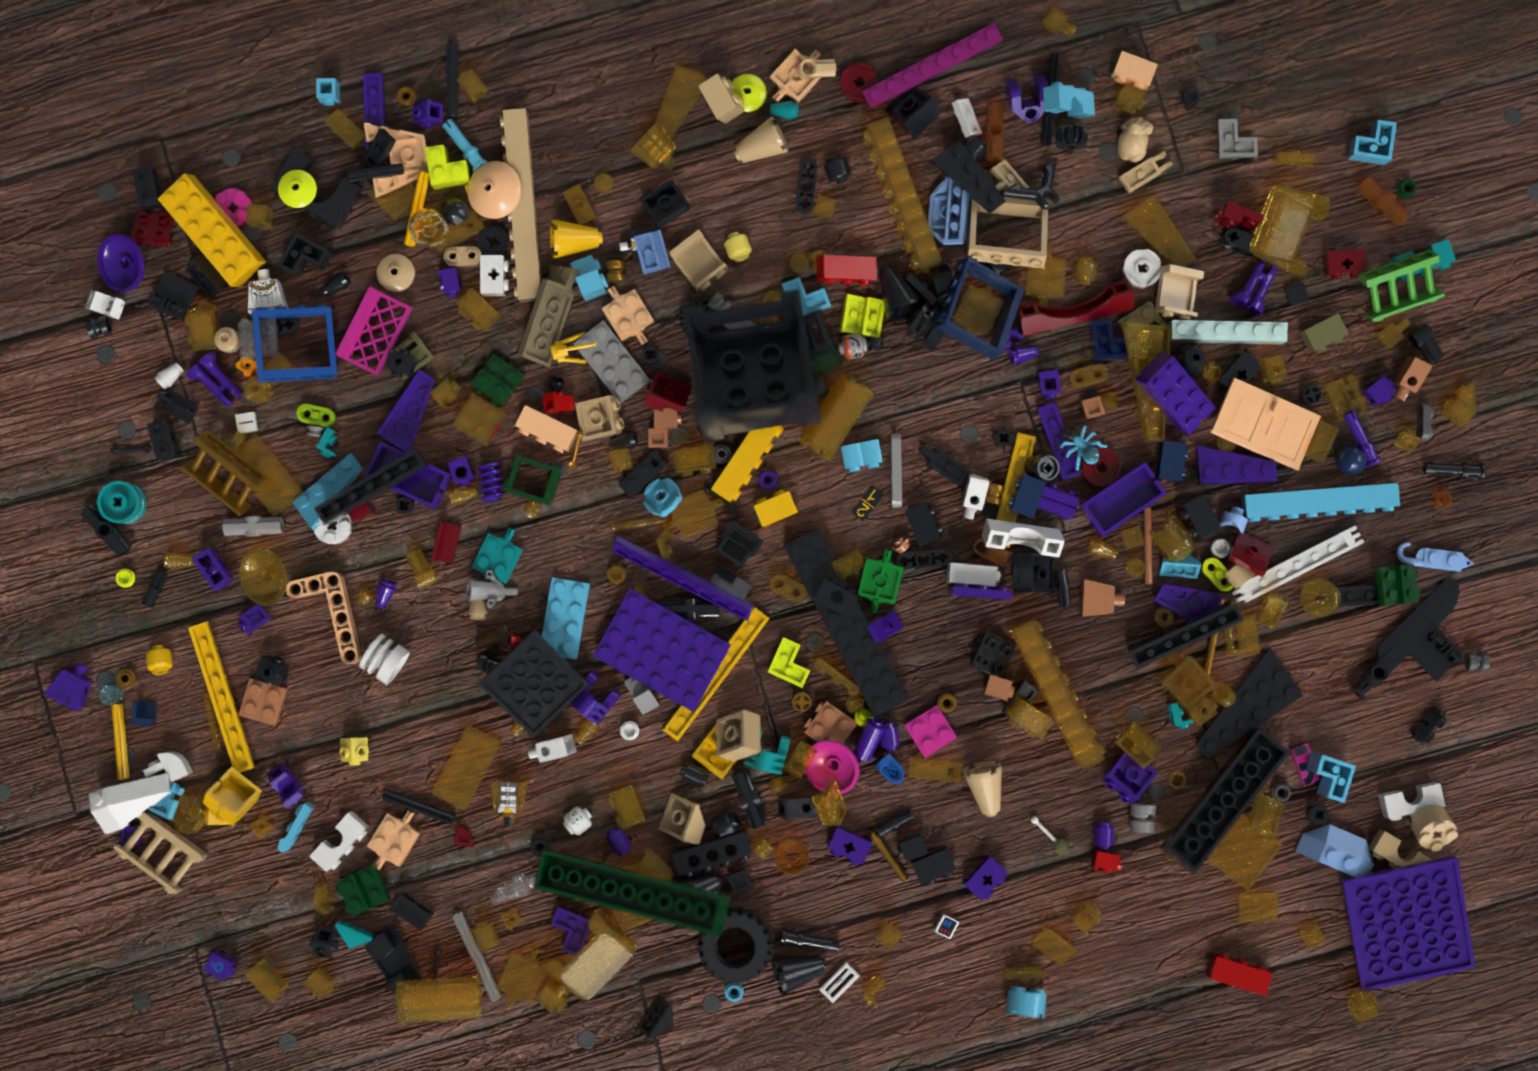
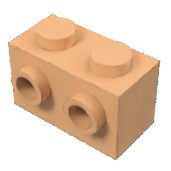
M1122 51L1111 77L1115 78V81L1118 83L1131 84L1137 90H1147L1158 64Z

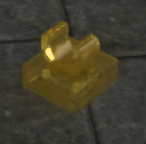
M1409 427L1408 431H1403L1395 439L1394 446L1412 452L1419 446L1421 438L1415 436L1416 429Z

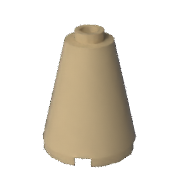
M773 117L767 119L735 146L734 154L738 161L742 160L743 163L789 152L788 148H784V145L787 143L778 124L774 125L772 123L775 120Z
M984 761L975 763L972 769H969V766L963 770L964 777L981 813L987 817L996 816L997 812L1001 810V763L999 762L996 765L995 761Z

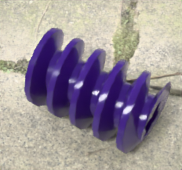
M501 462L482 463L481 466L477 467V471L483 472L478 475L479 479H483L479 486L485 487L480 490V494L486 495L480 498L482 502L504 500L499 498L504 495V492L498 490L504 485L497 482L503 479V477L497 476V473L501 472L502 469L496 468Z

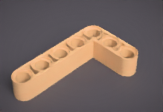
M327 572L289 582L286 586V593L292 598H302L326 592L341 659L346 664L359 662L362 653L343 575L338 572ZM333 575H336L338 578V583L335 586L330 583V578ZM314 580L319 582L317 590H313L311 587ZM296 584L300 586V593L297 595L293 593V586ZM337 594L342 596V602L339 605L334 601ZM342 612L347 616L344 623L339 621V615ZM346 631L351 634V639L348 642L343 639V634ZM350 650L355 652V659L352 661L347 657V653Z

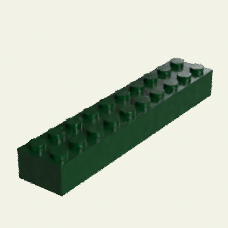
M542 850L534 888L713 936L722 935L730 895L554 850Z

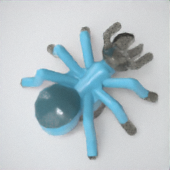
M1073 421L1074 427L1067 425L1069 431L1063 428V433L1059 432V435L1063 438L1072 439L1073 442L1064 441L1061 445L1056 446V449H1062L1066 445H1075V447L1068 450L1062 461L1065 462L1070 454L1076 451L1075 471L1078 472L1080 458L1088 464L1097 463L1099 452L1092 445H1098L1101 448H1108V445L1101 444L1099 441H1088L1092 436L1099 435V431L1091 432L1083 439L1088 427L1087 423L1082 427L1081 435L1077 436L1078 426Z

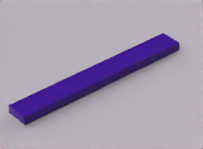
M619 536L615 539L612 552L746 621L749 620L754 605Z

